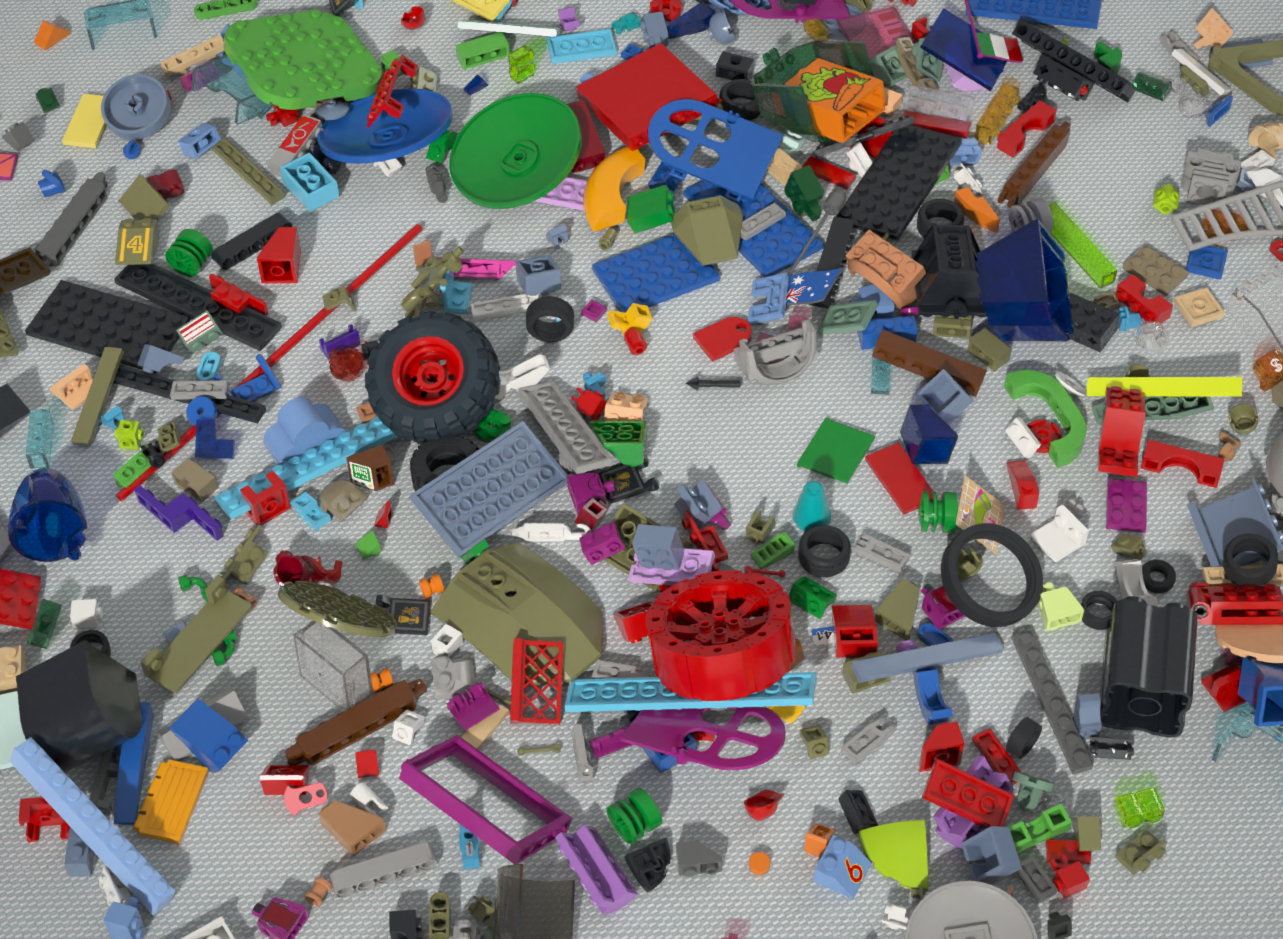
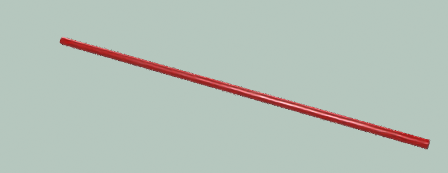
M416 224L346 287L348 292L352 295L423 231L421 225ZM338 306L328 311L325 307L321 309L266 359L269 367L271 368ZM259 365L236 387L263 375L264 371ZM195 425L191 426L180 436V446L161 453L165 459L164 464L203 428ZM151 466L130 486L121 489L116 494L117 499L123 502L135 491V488L142 485L159 468Z

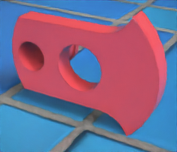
M321 782L299 788H292L288 785L284 793L286 808L294 816L302 809L326 803L327 789ZM322 789L324 791L322 797L316 794L317 790ZM303 791L311 793L312 799L310 802L303 803L300 801L299 796Z

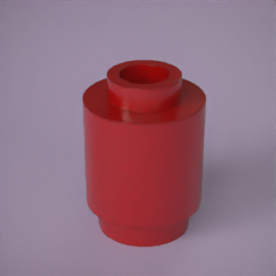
M629 328L625 331L624 340L630 352L634 355L642 354L647 349V343L641 331L637 328Z

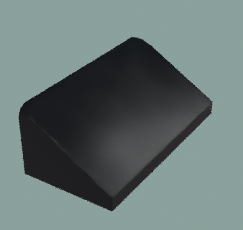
M846 790L839 797V803L854 834L867 828L879 826L862 790Z

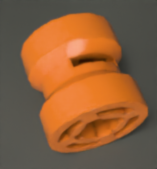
M438 573L432 575L429 579L423 578L419 580V585L425 599L431 597L433 593L440 594L444 592V586Z
M389 668L382 669L379 673L372 672L368 674L374 693L380 692L383 688H389L393 684Z

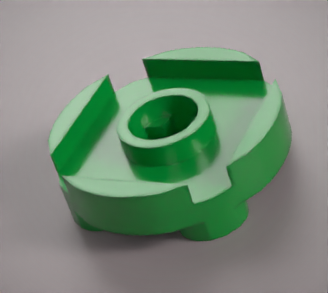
M493 408L488 417H483L478 423L479 427L474 430L477 438L485 443L492 442L511 429V418L506 413ZM494 424L496 425V428H489V425Z

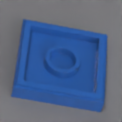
M1207 246L1190 251L1186 270L1189 273L1221 280L1228 250Z

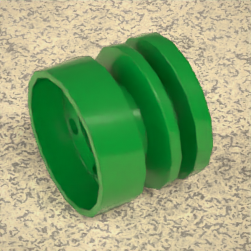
M184 229L166 251L165 258L169 266L176 272L187 277H194L211 256L213 246L202 233L193 229Z
M922 491L918 508L921 531L927 532L928 524H930L931 532H935L937 524H940L943 533H956L958 514L957 492L943 491L941 500H937L936 492L932 491L931 500H929L928 491Z
M636 787L624 796V800L618 799L615 801V804L612 803L606 808L612 826L618 835L630 845L635 843L637 838L641 839L644 836V831L651 832L662 824V817L658 807L648 793L640 787Z

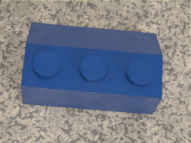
M913 315L871 318L865 330L857 331L861 350L874 349L882 330L916 342L918 329Z

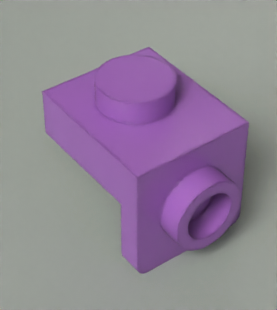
M574 7L558 10L560 26L564 30L573 31L580 27V21L575 15Z

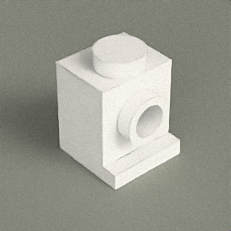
M445 624L431 640L433 653L437 657L446 656L450 658L457 648L463 645L462 633Z

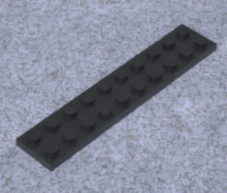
M155 264L127 265L114 278L115 284L181 315L188 316L192 320L208 310L224 335L258 351H261L282 328L281 322L248 307H245L240 313L233 311L212 299L210 295L211 290Z

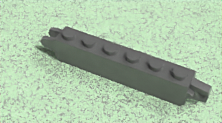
M98 172L92 179L87 178L85 183L80 186L76 195L72 197L68 206L63 209L59 218L55 220L51 229L46 232L42 241L36 246V255L47 267L49 265L58 266L107 200L106 187L108 183L105 181L106 176L103 172Z

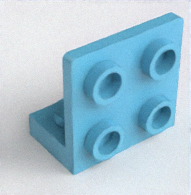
M447 270L443 276L447 280V284L445 286L440 285V293H443L441 305H444L445 312L466 314L472 292V283L454 281L453 272Z

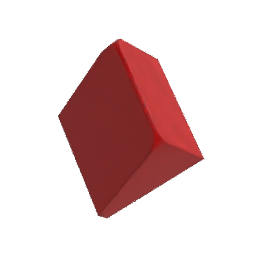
M387 501L378 511L374 523L375 527H389L393 514L390 501Z
M376 750L355 753L358 778L379 775Z

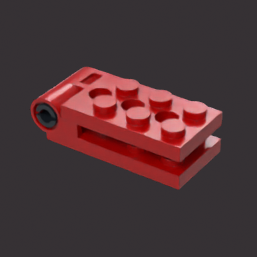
M1226 584L1223 587H1193L1186 595L1189 609L1197 613L1200 625L1283 624V594L1280 586L1274 584L1258 587L1253 584H1246L1244 586Z

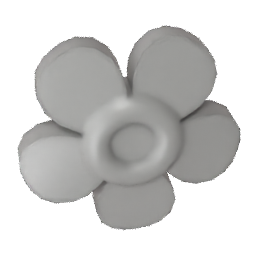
M1068 500L1067 505L1064 506L1079 520L1081 516L1078 513L1083 511L1082 505H1076L1075 500Z

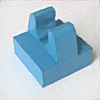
M116 406L105 413L100 421L104 426L115 430L114 420L120 422V420L125 419L121 408Z

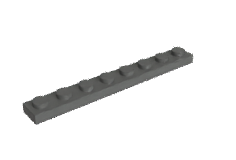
M1032 630L1013 634L1012 641L1072 774L1092 770L1093 763Z

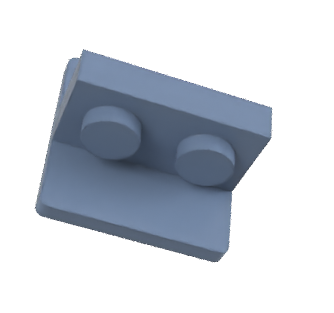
M703 480L693 488L691 486L688 488L684 484L676 488L681 498L674 503L682 518L684 517V511L688 510L698 529L722 510V506Z

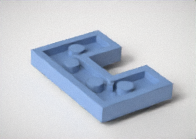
M787 273L753 280L751 294L754 298L767 295V301L765 304L749 308L748 322L750 325L784 318L789 281Z

